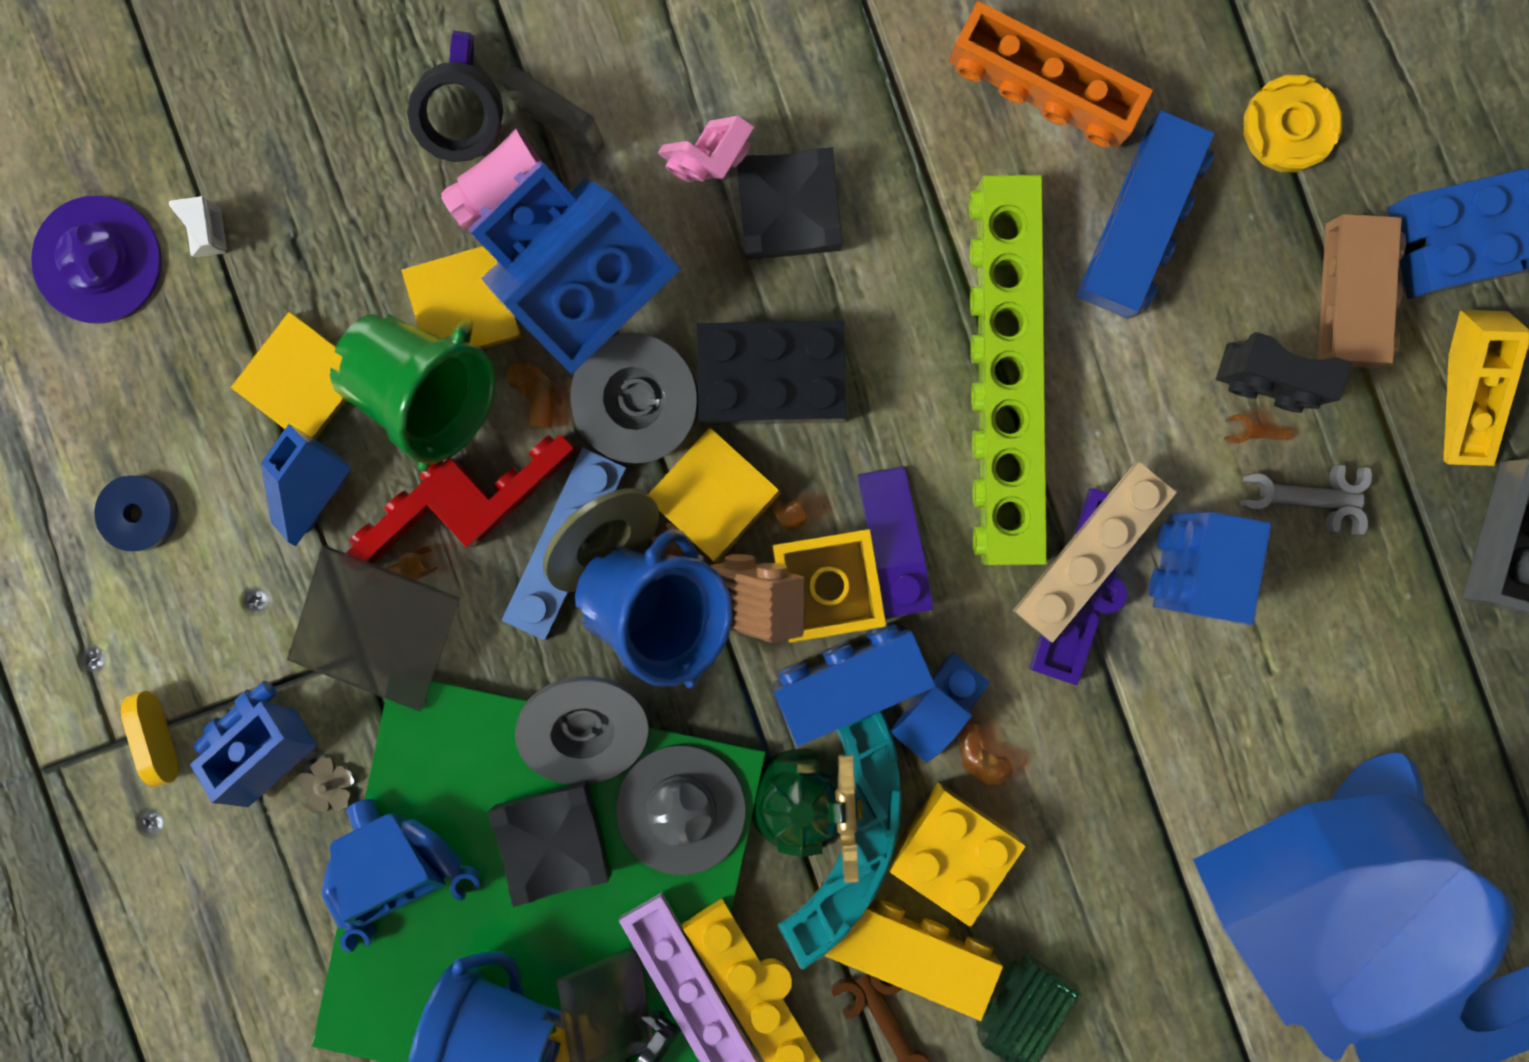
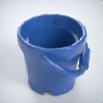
M669 529L661 534L646 553L636 548L619 546L612 548L617 552L611 553L605 558L597 556L591 560L579 578L575 593L576 607L582 610L585 622H581L585 629L611 646L621 663L647 683L672 687L684 683L686 687L693 688L705 670L715 662L726 644L733 619L731 594L721 574L704 562L703 556L697 554L693 542L683 531ZM677 542L683 549L686 557L676 555L660 557V555L670 543Z
M483 952L459 958L445 969L429 997L415 1033L409 1062H555L561 1043L550 1040L549 1037L553 1026L564 1029L565 1012L524 997V988L521 986V971L515 959L505 953ZM489 964L501 965L509 975V985L503 988L485 980L484 973L475 967Z

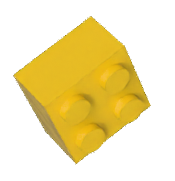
M870 529L772 545L775 563L787 565V572H791V574L804 576V635L789 639V643L886 627Z
M937 782L897 841L888 869L894 876L971 927L1026 846L1016 834Z

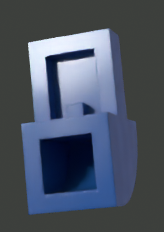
M955 653L948 655L932 676L936 687L916 695L890 730L892 736L925 762L932 760L940 754L957 736L971 718L970 711L990 684V681Z

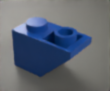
M288 424L261 462L271 523L288 543L297 546L304 534L313 529L318 520V515L332 495L341 490L347 474L352 469L333 449Z

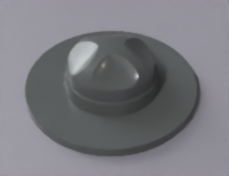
M624 333L611 336L575 371L571 385V407L580 432L600 453L621 462L646 463L666 456L686 439L697 416L698 388L695 376L688 362L672 345L649 334Z
M592 676L570 677L545 686L525 703L516 722V744L525 763L544 778L570 785L587 780L589 784L598 783L622 773L641 755L648 738L647 715L640 700L621 684L605 678Z
M690 745L663 747L640 759L629 771L621 785L616 808L618 827L630 851L647 866L673 875L699 873L722 861L739 840L744 826L746 811L743 789L733 770L726 762L712 752Z

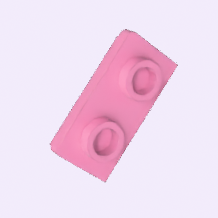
M740 116L710 120L695 145L688 141L664 144L658 154L668 161L665 168L686 182H690L692 178L701 182L705 179L724 178L730 166L736 167L746 156L750 148V142L747 141V138L754 127Z

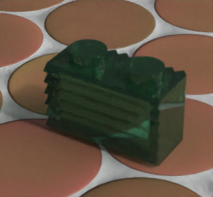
M1025 953L1020 962L1014 960L1008 966L1001 980V986H1003L1002 993L998 995L996 1002L989 1001L982 1020H976V1027H978L977 1036L981 1045L1007 1062H1041L1082 995L1075 982L1028 953Z

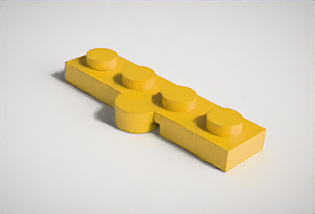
M719 899L683 922L681 926L763 1061L821 1062L783 999L789 993L792 986V978L787 967L775 958H767L762 961L758 959L723 899Z

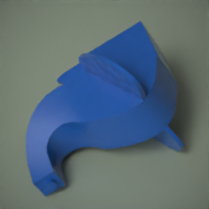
M1389 753L1369 759L1352 771L1330 801L1303 805L1193 859L1222 928L1285 1026L1292 1024L1303 1026L1317 1048L1331 1060H1340L1350 1044H1353L1354 1051L1360 1062H1500L1529 1050V966L1483 983L1491 976L1500 963L1506 948L1513 920L1511 902L1508 896L1494 884L1474 873L1430 806L1425 803L1423 783L1416 763L1404 754Z

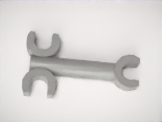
M1333 466L1329 479L1334 489L1273 484L1269 477L1263 474H1248L1243 476V482L1257 484L1260 488V496L1256 500H1241L1240 506L1245 509L1258 510L1267 507L1270 503L1334 508L1326 517L1325 526L1327 532H1340L1341 520L1347 515L1352 520L1351 533L1364 535L1368 529V519L1361 510L1364 505L1363 492L1369 488L1372 482V472L1370 468H1357L1356 481L1350 485L1345 479L1346 466Z

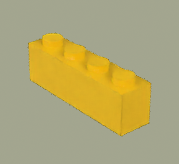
M879 900L877 905L870 903L850 932L824 955L979 1021L983 1018L1003 968L997 957L992 954L994 948L989 944L967 936L965 943L948 936L950 930L947 927L927 918H923L921 924L904 918L905 910L884 900Z

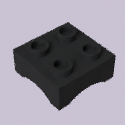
M833 147L791 154L746 155L739 165H737L746 260L841 251L842 234Z
M1255 332L1250 335L1243 345L1233 342L1226 344L1215 380L1229 384L1228 391L1235 395L1255 399L1258 394L1274 398V406L1277 408L1302 413L1304 408L1320 409L1322 404L1341 400L1352 362L1338 357L1324 360L1303 358L1287 351L1273 337Z
M588 780L495 804L488 811L491 826L503 859L512 907L527 904L557 893L609 882L612 871Z

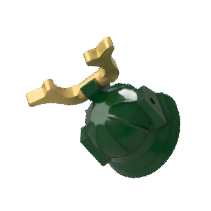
M807 748L791 749L771 757L762 766L751 818L758 832L769 843L776 846L779 853L798 857L823 854L822 843L840 833L844 883L858 882L857 844H855L854 833L857 832L856 820L863 819L862 799L855 798L853 755L839 756L838 782L834 777L819 770L818 756L814 750Z

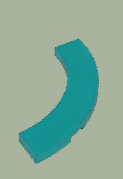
M882 710L836 730L842 742L845 755H853L855 798L862 799L863 819L856 820L857 832L854 833L855 844H857L858 882L844 883L842 851H840L831 872L821 887L796 912L777 924L799 968L802 970L824 956L850 932L868 905L874 900L887 874L895 851L900 827L902 792L900 791L896 747Z

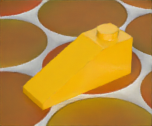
M1460 310L1448 355L1443 458L1446 464L1495 465L1529 346V329L1508 311Z

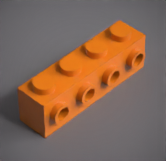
M978 0L955 43L948 61L956 66V72L962 77L973 82L984 80L999 88V94L1005 99L1017 104L1027 102L1041 109V115L1048 121L1060 126H1066L1068 123L1084 131V137L1088 141L1104 148H1109L1110 145L1118 148L1127 139L1153 91Z

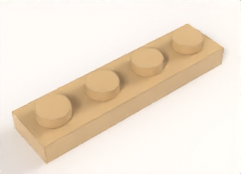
M1135 462L1012 611L1053 643L1177 492L1141 462Z

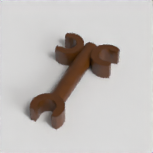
M866 973L860 974L853 980L849 978L840 979L832 985L831 992L834 997L845 991H850L855 995L854 1002L843 1008L846 1018H854L859 1015L866 1002L897 1058L896 1062H930L924 1052L913 1049L883 994L894 995L901 991L902 988Z

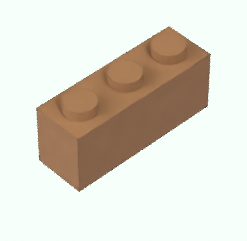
M1342 214L1325 224L1318 360L1338 357L1351 361V367L1377 368L1393 363V357L1397 354L1400 346V332L1395 328L1396 309L1399 307L1403 296V285L1398 280L1399 261L1402 259L1406 247L1405 234L1401 232V217Z

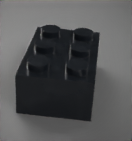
M844 320L697 323L699 423L701 425L843 423L846 419Z

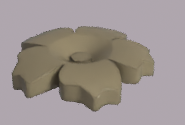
M321 756L317 762L311 765L312 772L305 771L299 774V778L295 783L300 788L302 795L311 794L307 799L305 808L309 809L312 814L319 811L327 812L331 806L337 812H341L344 808L349 807L352 792L346 787L356 782L353 770L347 769L343 764L336 768L333 757Z

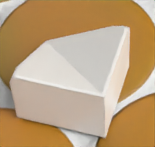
M202 196L169 201L170 207L187 227L191 256L203 257L226 253L227 247L222 211L218 205Z

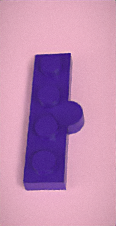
M1089 488L1073 537L1109 493ZM1117 566L1053 643L1040 634L1029 666L1030 670L1078 686L1099 623V613L1110 614L1117 612L1126 602V587L1120 579L1114 577Z

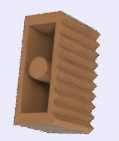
M744 554L729 555L725 557V563L710 565V567L721 574L731 594L733 615L731 630L770 643L794 639L804 635V576L787 572V565L755 564L754 556Z

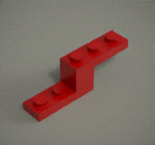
M561 434L555 440L548 435L529 452L533 459L520 472L516 468H512L494 484L493 487L498 491L494 496L486 490L459 459L448 458L446 461L431 464L427 471L421 472L419 475L423 482L410 494L404 490L386 504L384 511L387 515L375 526L371 523L364 525L349 539L348 542L352 547L342 557L355 571L367 570L431 510L465 547H476L576 455L579 450L567 437Z

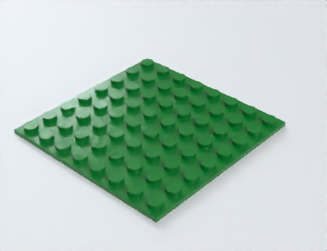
M391 672L364 799L375 800L380 817L393 813L407 820L416 819L440 835L461 859L462 864L460 867L471 866L478 870L481 876L480 889L475 887L470 879H461L457 883L465 891L466 898L464 900H457L451 893V878L443 877L445 886L373 921L372 923L376 927V936L370 947L365 945L362 936L353 934L358 943L353 952H346L341 947L340 941L345 929L337 926L311 1047L380 1062H409L413 1040L424 1008L445 969L459 958L483 952H503L515 959L521 971V986L524 988V997L565 1013L573 1011L576 1016L588 1014L595 1018L604 1038L603 1052L598 1058L583 1062H613L616 1059L619 1060L622 1055L628 1057L632 1062H637L657 1032L642 1017L654 1010H662L666 1014L665 1017L678 1027L679 1025L621 926L619 918L624 913L663 892L680 924L721 898L729 911L732 912L765 751L648 726L646 745L641 755L629 768L608 780L589 784L612 871L609 882L557 893L527 904L512 907L504 863L491 826L488 811L495 804L570 785L558 783L537 774L525 763L518 751L516 744V722L520 711L528 700ZM673 745L696 746L720 757L737 776L745 797L744 826L739 840L732 851L715 866L689 875L663 873L641 862L625 844L618 827L616 814L617 799L621 785L632 767L647 754ZM489 964L475 967L484 973L485 980L503 988L509 985V975L501 965ZM553 1026L551 1033L556 1032L555 1026ZM681 1030L660 1062H699Z

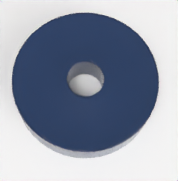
M127 475L111 481L103 488L96 500L94 517L99 533L110 545L124 551H148L162 545L172 535L177 524L178 507L172 492L159 480L148 476ZM135 505H138L142 510V517L137 522L131 517V510Z

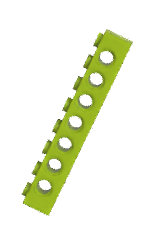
M1042 175L983 176L977 185V190L970 191L969 217L970 220H977V239H971L969 259L970 267L978 268V286L971 287L970 312L972 316H978V335H972L971 362L972 364L979 363V382L972 383L971 406L972 411H979L980 430L973 431L972 457L973 459H980V478L973 479L972 500L974 507H981V526H974L973 551L974 555H981V564L1046 565ZM999 218L1011 221L1016 230L1015 238L1009 240L1000 238L994 231L993 221ZM1007 266L1011 268L1016 275L1015 287L1004 288L1000 286L994 278L995 267ZM1006 313L1015 319L1017 331L1014 336H1003L996 330L994 319L997 314ZM998 361H1009L1016 367L1018 375L1013 385H1005L997 379L995 366ZM1000 408L1011 409L1018 418V426L1012 434L1002 432L996 425L995 417ZM1003 455L1011 456L1018 464V475L1012 482L1003 481L996 472L997 461ZM1004 503L1014 505L1019 512V521L1011 530L1003 529L997 522V511Z

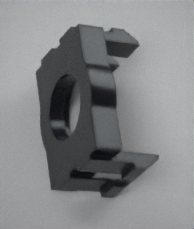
M654 1010L642 1017L657 1032L637 1062H660L681 1031L677 1025L665 1017L666 1014L662 1010ZM622 1055L619 1060L616 1059L613 1062L632 1061L625 1055Z

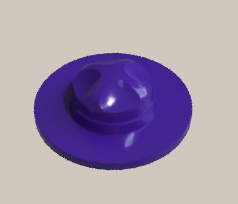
M93 195L79 197L62 204L44 220L35 236L31 263L36 285L43 297L53 308L77 321L90 324H106L132 315L147 302L157 286L161 272L162 257L157 235L150 223L140 212L120 200Z

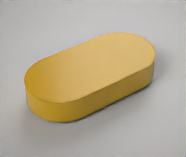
M141 691L125 697L121 705V719L138 775L145 784L153 788L172 783L178 775V759L159 700L150 691Z

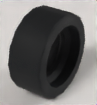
M461 62L441 63L426 71L411 92L407 108L410 131L419 145L434 157L450 162L470 161L487 152L498 136L504 113L501 94L492 79L477 67ZM456 83L468 87L477 94L483 104L485 113L483 126L477 134L468 139L454 140L444 137L433 128L427 114L428 99L434 90L443 85Z

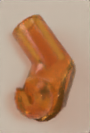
M980 722L966 723L958 733L961 763L964 769L986 785L999 786L1004 781H1008L1013 773V767L1009 759L994 756L984 749Z

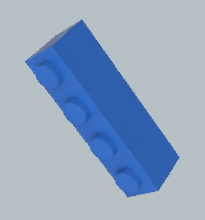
M1162 110L1149 122L1075 297L1126 319L1138 313L1140 309L1147 310L1158 287L1157 283L1152 282L1159 265L1164 267L1167 264L1176 246L1177 240L1171 238L1177 221H1185L1194 204L1195 195L1191 194L1190 190L1195 178H1202L1205 175L1213 159L1214 151L1208 148L1215 134L1214 132Z

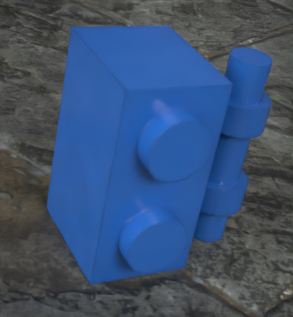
M262 681L252 691L245 690L235 699L236 706L224 717H216L203 728L204 735L193 744L194 749L200 756L190 766L212 803L240 807L251 806L318 746L295 709L268 703L277 692L267 681Z

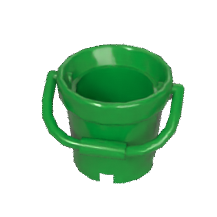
M375 314L366 315L348 328L335 348L334 352L343 358L340 363L339 372L330 367V379L334 391L387 431L389 440L409 458L418 462V469L425 472L431 464L453 457L468 445L484 424L494 401L496 376L493 362L480 347L470 343L473 324L470 319L461 320L454 329L453 335H448L442 339L405 323L391 314H386L387 317L383 319Z

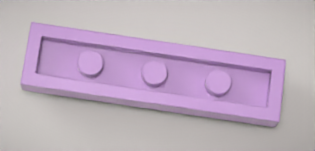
M663 892L621 915L619 918L621 926L699 1062H758L757 1056L698 953L685 934Z

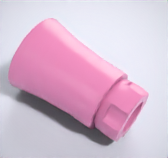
M516 128L496 149L475 166L457 177L458 182L446 188L441 193V198L458 224L466 232H469L468 229L481 217L478 212L484 206L492 211L519 185L514 177L520 171L526 174L538 161L542 162V160L521 131Z

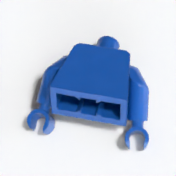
M364 799L350 805L346 810L353 831L334 840L330 845L331 859L327 864L321 896L336 925L339 928L345 929L340 941L341 947L346 952H353L358 945L353 934L362 936L365 945L370 947L376 936V927L372 923L373 921L445 886L443 877L451 878L450 889L453 897L457 900H464L466 893L457 882L467 878L473 881L475 887L480 889L481 876L474 867H460L462 864L461 859L446 841L418 820H407L393 813L380 817L375 800Z

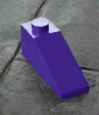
M905 467L858 474L866 529H870L885 618L933 610L926 563Z

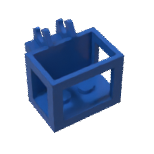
M538 161L526 174L520 171L514 177L519 185L492 211L484 206L478 212L481 217L468 231L498 261L481 278L483 282L537 340L573 374L681 269L614 194L588 178H585L574 190L569 192L543 162Z

